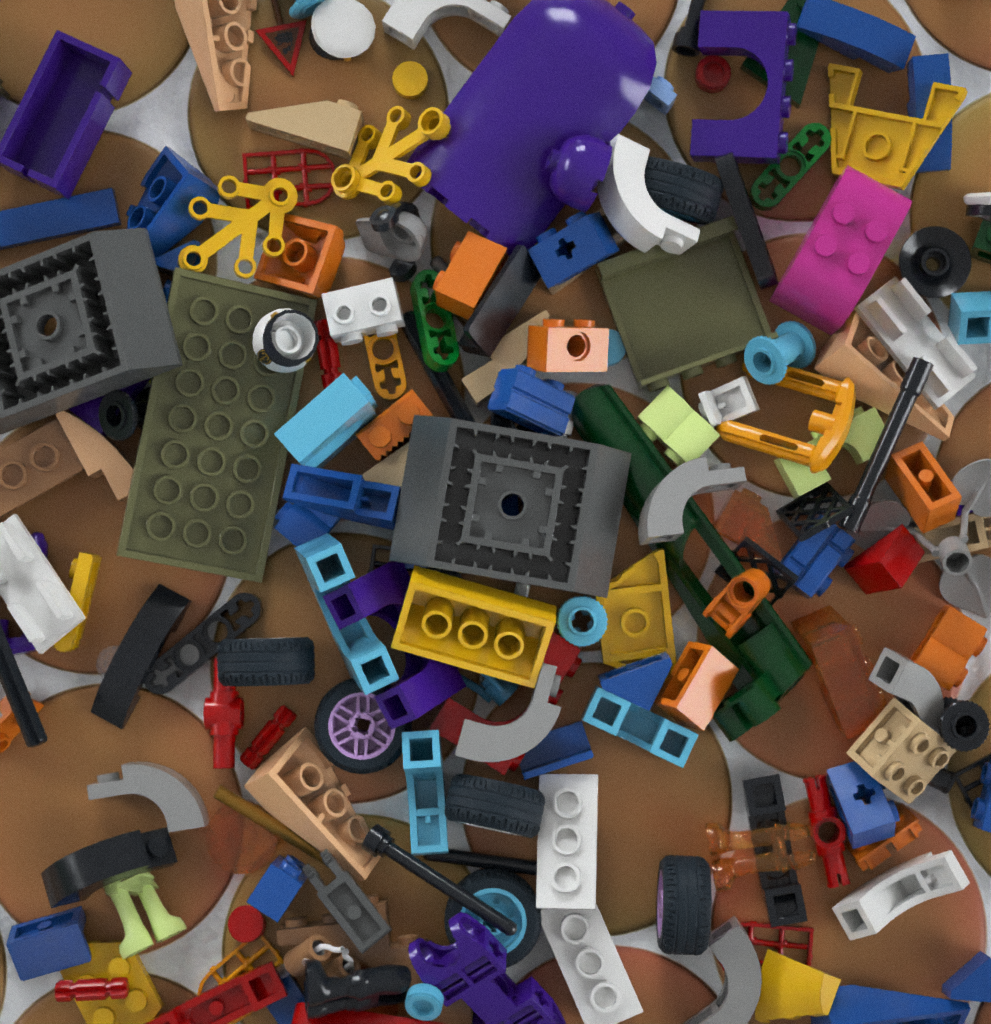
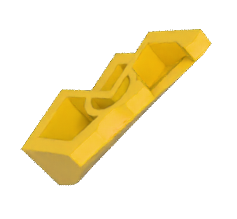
M768 949L761 969V993L755 1009V1020L762 1023H770V1020L783 1018L796 1020L806 1015L813 1017L829 1015L841 979Z

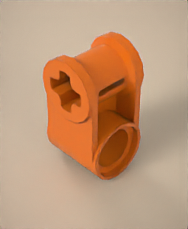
M751 568L745 570L728 583L723 591L705 608L702 615L705 618L711 617L726 631L725 636L731 639L751 617V613L767 596L770 590L768 576L759 569ZM743 581L752 585L754 596L746 593L743 588Z

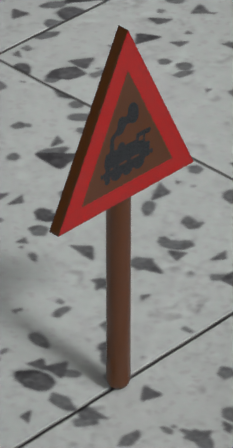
M271 0L277 26L258 29L255 32L292 77H294L307 20L284 24L278 0Z

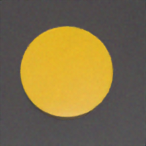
M414 61L401 63L393 72V87L396 93L404 99L412 100L421 97L428 87V75L425 68Z

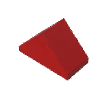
M901 524L848 562L844 569L866 595L899 589L903 587L925 554V551L904 524Z

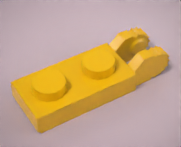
M79 552L78 558H74L71 563L69 578L73 579L70 594L86 619L54 644L53 648H56V651H60V653L72 652L81 644L80 640L86 625L102 559L100 555Z

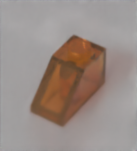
M743 488L741 492L735 489L728 496L713 523L714 528L719 535L737 545L747 536L780 561L782 556L768 507L760 503L762 497L746 488Z

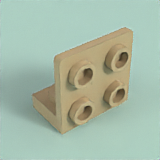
M893 697L846 753L872 778L910 804L917 796L923 793L927 784L940 769L948 764L956 751L947 746L946 742H943L941 735Z

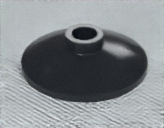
M939 226L922 228L913 233L901 248L899 254L900 274L902 278L908 280L919 295L928 298L946 297L959 290L966 282L971 271V254L965 241L954 231ZM928 259L935 260L938 265L937 270H929L926 266V261Z

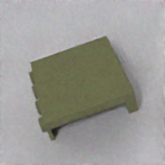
M733 215L698 227L700 229L698 242L681 255L668 253L662 250L660 246L655 245L646 253L636 249L597 263L595 273L616 330L619 332L624 345L625 354L638 390L648 387L650 393L666 388L667 385L670 386L669 379L682 375L683 380H688L703 374L702 368L715 363L718 369L738 361L736 355L744 353L749 341L757 336H767L771 339L778 338L777 332H771L735 233L738 230V226Z

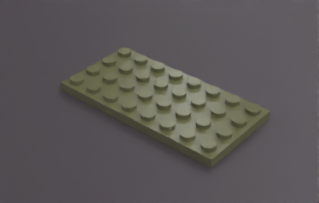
M178 267L174 268L167 307L183 366L154 376L151 379L116 552L117 556L262 583L288 453L287 448L274 433L295 416L305 366L290 373H279L268 369L259 361L254 352L252 344L253 333L261 318L277 309L291 308L306 313L314 321L318 300Z

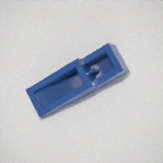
M806 0L797 23L798 31L852 60L861 58L887 73L905 68L916 38L915 35L887 21L832 0Z
M949 53L912 56L907 63L910 97L907 103V112L909 117L923 118L933 82L951 85ZM952 119L916 173L949 171L951 169Z
M291 464L282 498L285 501L324 514L394 530L401 487L365 481L362 475Z

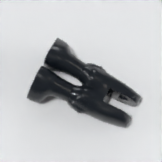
M305 960L304 1002L307 1019L322 1018L343 1010L361 1012L374 1007L404 1003L412 981L411 972L407 966L390 964L358 969L345 977H329L319 960Z

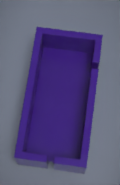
M57 30L0 142V166L10 173L34 184L37 183L42 188L69 200L115 109L110 103L111 100L119 101L132 75L130 69L120 58Z

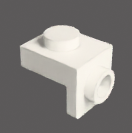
M742 376L711 391H703L698 394L701 401L698 404L700 414L712 427H716L724 421H735L760 410L747 376Z

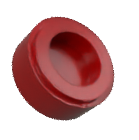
M706 56L700 60L694 74L695 82L706 93H718L728 85L731 78V67L721 56Z
M251 905L237 907L228 919V930L231 936L243 943L255 942L260 939L267 926L265 914Z

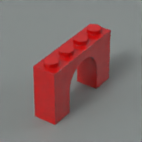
M552 633L543 663L557 666L555 674L562 676L560 684L565 675L572 678L579 668L582 659L577 656L581 649L570 644L569 641H565L564 638L556 633ZM559 688L556 697L549 696L547 703L556 705L563 690ZM448 698L429 729L439 730L440 736L457 746L464 719L499 726L515 721L526 709L513 719L496 722L486 720L451 698ZM525 753L510 760L483 763L505 775L508 769L515 772Z

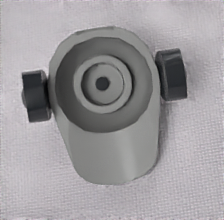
M401 201L390 206H381L372 213L370 218H360L355 222L363 244L368 251L395 258L389 268L390 275L395 282H405L413 277L417 271L415 261L421 257L427 240V229L420 218L419 210L410 202Z

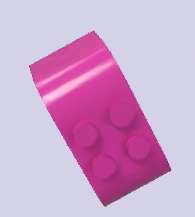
M847 165L835 181L769 301L829 335L834 334L842 327L861 298L911 207L912 200Z

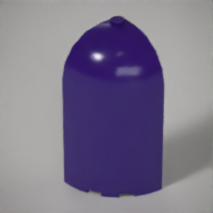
M532 0L513 18L445 109L444 113L449 117L451 125L449 134L442 140H427L418 146L407 160V163L411 164L421 162L431 170L432 176L429 183L421 188L443 203L446 208L465 223L479 231L486 239L506 247L509 256L516 245H524L527 250L532 248L537 242L536 237L545 232L565 205L552 193L549 185L551 172L545 170L551 150L553 148L559 150L567 139L576 135H589L610 142L623 130L636 113L651 87L657 64L654 42L632 20L636 14L620 1L614 6L606 0ZM422 171L417 174L416 178L421 175Z

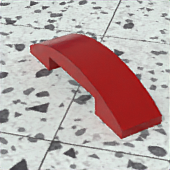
M270 961L229 979L144 1024H227L253 1010L256 1012L288 996V992L273 961Z

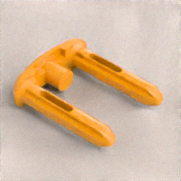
M743 362V363H742V370H743L748 376H750L751 378H753V377L750 375V373L748 372V370H747V368H746V365H745V362ZM787 366V373L783 380L774 385L836 402L832 414L816 409L811 414L808 430L823 434V437L820 436L816 446L732 420L721 422L720 425L716 426L715 430L726 442L810 467V472L815 474L829 467L848 436L854 416L856 388L849 377H846L844 381H839Z

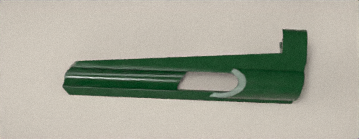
M595 384L575 396L576 399L572 413L573 425L585 442L601 444L632 453L623 505L638 527L640 514L649 494L673 470L611 385ZM690 497L684 506L682 515L684 533L675 541L648 545L652 552L658 548L664 549L667 576L708 643L739 669L732 681L737 691L720 702L713 716V720L729 742H732L753 726L760 725L781 709L778 703L805 676L813 662L766 598L761 601L751 613L749 620L731 639L725 636L726 631L711 617L705 618L702 615L713 599L683 559L686 541L694 528L732 579L744 572L745 569L695 500ZM743 581V588L746 593L754 596L752 585Z

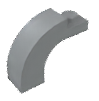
M884 647L868 680L894 695L897 700L940 735V729L938 728L940 725L938 722L940 721L939 717L942 716L941 713L944 712V700L937 680L921 665L892 649Z
M542 663L530 704L526 711L515 721L505 725L493 726L464 719L455 756L478 762H500L516 758L538 745L553 728L562 708L547 703L549 696L556 697L562 676L555 674L557 666Z
M734 915L710 932L708 943L709 948L724 967L725 977L722 990L712 1003L683 1024H747L757 1007L762 984L760 962L747 932Z

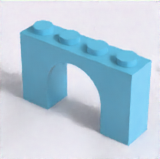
M343 373L276 431L274 435L301 465L323 468L357 438L356 433L378 417L374 411L378 405L373 399L374 397L371 395V392L357 376L350 380Z
M326 533L295 547L296 554L351 678H354L360 690L367 695L399 680L386 646L376 637L366 617L339 630L323 599V596L350 583V580L355 578L342 544Z

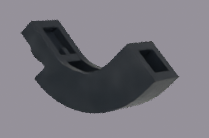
M167 827L140 833V830L77 850L54 862L41 873L50 907L55 908L86 900L98 889L118 880L171 867L178 860Z

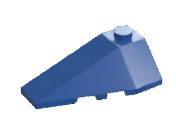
M165 146L140 184L146 189L138 205H130L126 216L129 217L126 229L146 228L154 257L161 256L204 221L193 219L188 212L189 204L193 198L204 197L210 203L218 204L221 196L217 191V186L179 154ZM195 203L193 205V210L196 214L202 215L206 213L207 209L203 203Z
M846 985L838 987L829 1015L810 1017L811 1024H964L971 1008L967 1002L858 985Z

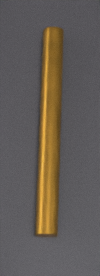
M222 785L217 788L213 798L324 864L319 850L272 815Z

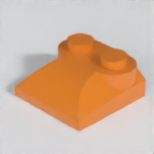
M286 213L284 215L282 231L285 249L276 258H270L263 252L254 279L302 293L311 299H319L322 297L321 294L330 291L345 250L343 230L335 225ZM270 240L267 242V248L271 252L279 251L280 245L277 241Z

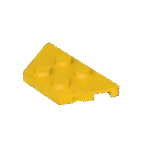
M658 548L611 578L607 598L595 596V600L599 601L600 605H603V608L606 609L605 613H607L606 617L608 618L607 630H605V634L600 638L603 663L619 668L666 651L673 664L665 679L666 681L677 662L665 553L663 548Z
M113 940L112 942L87 941L92 954L91 961L60 970L63 979L73 980V983L78 981V979L108 978V981L116 977H126L128 979L129 994L125 999L112 1000L111 997H108L106 1000L76 1001L74 998L87 1024H144L155 1018L164 1006L139 955L136 954L122 960L119 953V945L123 940Z

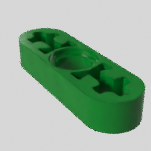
M810 123L803 127L788 144L787 154H781L780 162L785 158H793L799 163L800 170L797 175L787 176L781 171L780 164H770L755 180L749 191L751 203L755 208L761 211L775 208L826 152L831 143V134L824 125ZM806 134L811 137L818 134L821 137L818 142L821 148L814 145L804 156L800 151L809 140ZM776 178L780 183L771 194L774 200L768 197L764 201L758 197L761 193L758 187L761 186L765 189Z
M428 269L422 270L416 275L410 286V295L423 359L431 370L446 372L451 369L459 357V346L457 344L452 312L437 306L435 291L429 297L427 288H421L423 283H427L429 288H433L438 272ZM434 313L440 316L443 321V327H431L426 321V315ZM439 345L442 353H448L445 360L442 359L440 354L434 353Z

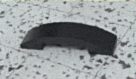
M162 584L156 587L132 622L113 656L96 694L91 713L120 729H124L140 699L138 693L170 633L176 632L192 602L190 599Z
M779 774L742 780L753 852L770 927L808 921L801 884L798 883L784 812L786 807Z

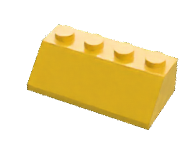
M414 565L391 648L534 689L556 623V606Z

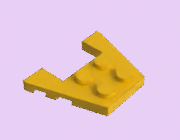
M829 63L832 174L835 177H839L846 166L849 165L889 188L904 191L966 98L967 89L933 82L923 118L909 117L853 106L863 72L860 68Z

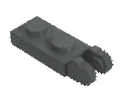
M325 849L320 855L324 864L337 877L326 886L318 871L310 864L305 865L302 871L318 891L316 895L363 954L393 929L347 870L344 871L330 851Z

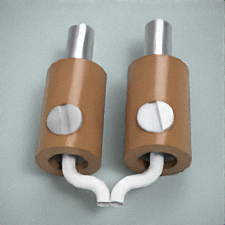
M314 934L288 951L284 956V964L279 966L277 971L282 979L290 974L296 977L305 974V960L317 959L322 963L330 957L331 952H342V954L323 966L329 977H345L350 975L354 971L361 969V964L358 958L350 953L347 948L345 949L344 946L334 947L330 945L324 936Z

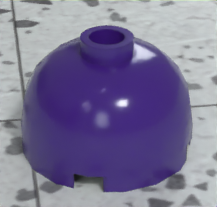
M576 135L567 139L559 150L554 148L551 150L545 170L551 172L549 185L552 193L562 203L584 213L591 207L598 194L593 192V190L596 188L598 181L603 182L612 153L610 142L589 135Z

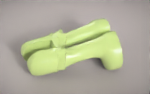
M150 872L130 876L103 887L106 895L111 897L123 924L125 937L119 945V953L122 960L132 957L154 945L130 895L139 896L157 943L172 938L187 929L181 917L170 915L163 906L155 891L159 886L154 881L155 877Z

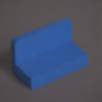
M582 720L550 730L548 735L538 745L525 753L520 763L524 780L594 757Z
M82 906L11 927L6 946L21 981L91 961L92 954L83 933L86 915Z

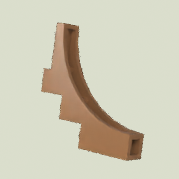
M366 894L390 925L388 899H379L378 894ZM331 913L321 915L322 920L307 922V916L285 919V924H281L276 930L278 946L299 945L312 935L319 934L324 936L330 945L334 947L344 946L359 961L371 968L390 964L407 966L412 976L410 987L423 983L411 963L408 952L409 943L420 938L419 934L401 935L397 937V942H392L390 931L362 954ZM459 999L448 1007L443 1004L441 1014L436 1019L429 1021L446 1024H472V1009L462 999Z

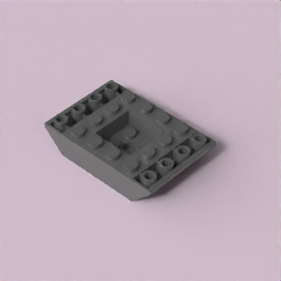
M146 228L93 231L0 269V435L104 396L114 390H120L183 366ZM55 318L57 322L56 330L50 336H46L44 331L45 325L49 319Z
M414 415L389 561L607 598L632 453L601 444L454 418ZM507 495H517L522 500L523 509L520 514L509 516L503 512L501 503Z

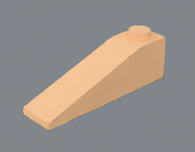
M174 0L176 11L215 112L247 109L251 66L247 61L249 44L254 41V31L250 30L252 12L257 9V0Z
M854 309L842 327L832 334L821 348L814 368L820 375L839 381H844L846 377H849L855 385L857 400L875 407L888 415L897 399L900 385L906 374ZM921 393L906 423L945 441L950 438L954 415L945 404L934 410Z
M304 727L267 758L246 782L244 787L270 815L320 852L328 849L344 870H347L352 876L362 882L366 880L381 857L379 855L374 857L362 849V843L370 830L363 816L356 815L347 798L351 793L346 784H340L331 767L334 764L324 756L318 746L316 737L307 727Z

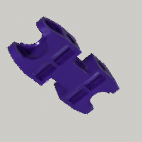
M460 912L449 919V927L456 940L454 944L441 946L431 940L427 942L423 938H418L409 943V957L422 982L431 984L442 992L444 996L443 1004L446 1007L462 999L473 1010L472 1024H566L553 998L532 976L516 985L505 973L507 949L484 925L470 915Z

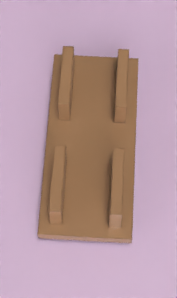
M57 418L0 450V518L85 470Z

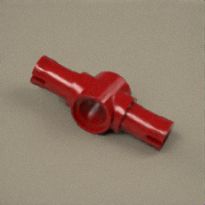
M215 658L213 691L210 692V697H206L204 701L205 730H210V736H213V769L235 768L236 735H239V730H242L244 727V699L239 697V691H236V686H223L219 682L218 661Z
M826 774L815 775V780L812 777L804 778L803 783L805 784L810 811L807 812L809 817L808 834L815 843L817 856L822 857L827 887H839L838 881L842 886L848 885L851 881L848 877L843 852L846 850L844 843L846 828L839 820L836 806H832ZM825 822H833L835 826L834 835L828 840H821L818 835L819 827Z

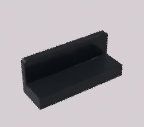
M516 245L464 326V334L457 343L464 352L491 357L540 280L541 275L524 245Z

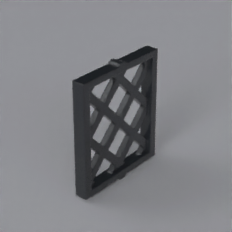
M826 482L776 510V513L798 540L803 542L854 513V510ZM828 493H830V494L832 495V497H826V496H827ZM831 502L828 508H820L822 503ZM807 504H815L813 509L804 510ZM816 514H824L822 519H814ZM801 515H809L806 520L798 521ZM802 526L800 531L796 527Z
M747 536L734 550H731L739 562H749L751 568L758 569L756 563L767 564L769 572L764 573L771 579L772 583L768 593H774L775 595L768 601L771 606L778 599L783 598L785 592L799 578ZM741 548H747L749 557L738 556L737 552ZM722 564L714 571L726 582L729 583L732 580ZM777 579H785L788 583L783 588H779Z

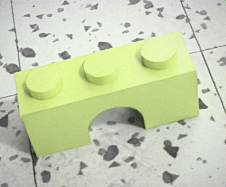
M862 406L854 409L851 427L842 448L851 454L856 465L870 459L884 428V423L875 407L866 412ZM811 432L813 440L807 443L816 446L820 436L823 437V434ZM780 458L773 461L794 499L831 480L826 469L812 474L808 466Z

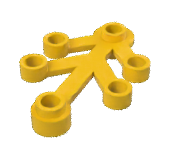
M394 106L389 110L383 133L373 125L362 127L358 133V143L349 164L340 165L332 174L331 185L335 194L342 199L349 200L355 198L359 193L378 197L389 206L398 203L402 197V189L390 180L379 183L368 179L378 172L407 178L417 187L427 185L432 176L431 170L421 162L411 164L399 161L398 159L429 139H444L451 129L449 117L439 108L430 107L420 115L418 129L395 144L398 132L405 130L411 122L410 113L403 107ZM376 148L373 158L365 163L369 149ZM422 171L421 175L416 178L417 174ZM392 190V193L387 197L388 192Z
M231 175L222 177L217 185L219 195L224 199H233L239 196L260 201L250 209L212 204L204 197L193 198L188 207V212L193 219L201 221L209 218L231 223L200 246L189 245L183 248L178 256L179 268L202 273L208 264V258L241 234L239 256L234 263L233 270L235 275L241 279L252 277L256 271V262L253 256L257 223L269 213L268 236L262 243V250L270 258L280 256L285 249V242L282 238L284 215L295 207L298 198L295 186L286 179L274 178L268 181L265 186L239 182L237 178ZM228 181L232 182L235 185V191L233 193L224 192L222 184ZM275 190H282L286 194V200L283 202L275 200L273 192ZM195 203H203L207 209L206 213L202 215L196 214L193 210V205ZM270 240L277 241L280 245L279 251L271 252L267 248V242ZM190 253L197 254L200 258V263L196 266L190 265L186 260L187 255ZM242 261L248 262L251 265V272L247 274L240 272L238 264Z

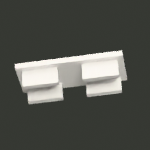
M896 276L854 308L905 373L913 357L923 359L934 365L922 391L923 396L934 410L943 405L976 377L973 371L977 369V366L961 346L958 345L951 334L947 337L942 335L927 316L932 310L906 278L899 281Z
M13 514L6 521L0 522V595L29 642L34 645L39 654H43L85 620L86 617L19 516Z
M598 774L539 775V791L545 797V805L543 806L544 811L541 825H539L540 830L537 841L536 909L596 910Z
M597 904L596 910L540 909L541 926L584 1024H617L644 1012Z

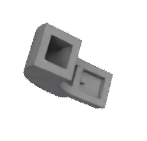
M701 457L690 460L675 468L656 485L644 503L638 525L639 545L675 541L684 533L682 515L687 500L698 494L736 490L747 481L744 467L731 468L730 463H722L708 468L707 458Z
M128 762L121 765L123 778L119 777V772L97 775L98 782L87 785L89 800L125 794H137L149 798L163 812L167 822L168 833L205 827L210 823L206 805L196 788L175 770L157 763Z

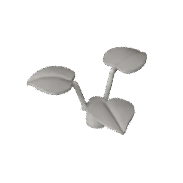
M991 458L978 460L966 465L952 479L953 485L962 496L960 505H964L961 512V527L958 537H947L940 542L939 546H935L916 529L908 527L910 514L902 504L887 499L871 503L858 534L846 529V533L856 540L854 543L866 550L898 526L904 524L912 536L931 551L932 556L940 558L944 571L940 576L939 589L944 599L955 607L971 611L983 618H988L990 615L991 558L984 554H974L971 556L966 543L969 540L967 529L970 510L980 517H991Z

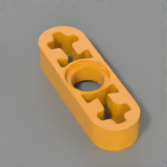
M377 334L369 337V335L363 336L377 394L385 401L394 402L399 400L407 391V380L397 334L387 337H377ZM380 340H387L394 347L393 354L388 359L381 360L373 354V347ZM398 362V368H391L394 380H401V385L396 386V393L389 394L387 389H381V384L386 383L385 371L383 369L377 372L376 367H388Z

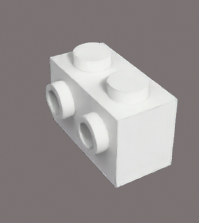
M393 277L321 294L330 336L336 343L341 342L342 345H353L362 342V336L376 333L377 337H387L398 333V328L405 327L399 294Z

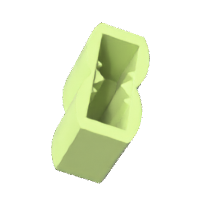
M668 385L637 416L641 428L653 443L657 439L667 449L663 454L676 467L699 458L720 436L705 419L695 412Z

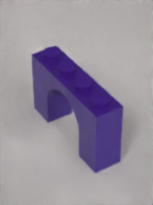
M700 11L698 48L702 55L744 56L751 58L766 70L768 85L761 104L752 113L743 118L735 120L692 119L690 156L694 162L716 163V157L733 152L737 163L780 164L781 154H787L788 132H783L784 118H790L791 96H785L786 82H792L794 75V60L788 59L789 45L795 46L797 25L796 23H791L788 11Z
M390 561L323 596V599L339 630L367 616L382 618L396 630L410 576L403 563ZM405 652L406 665L401 679L374 696L390 729L392 730L419 718L465 688L466 684L457 667Z

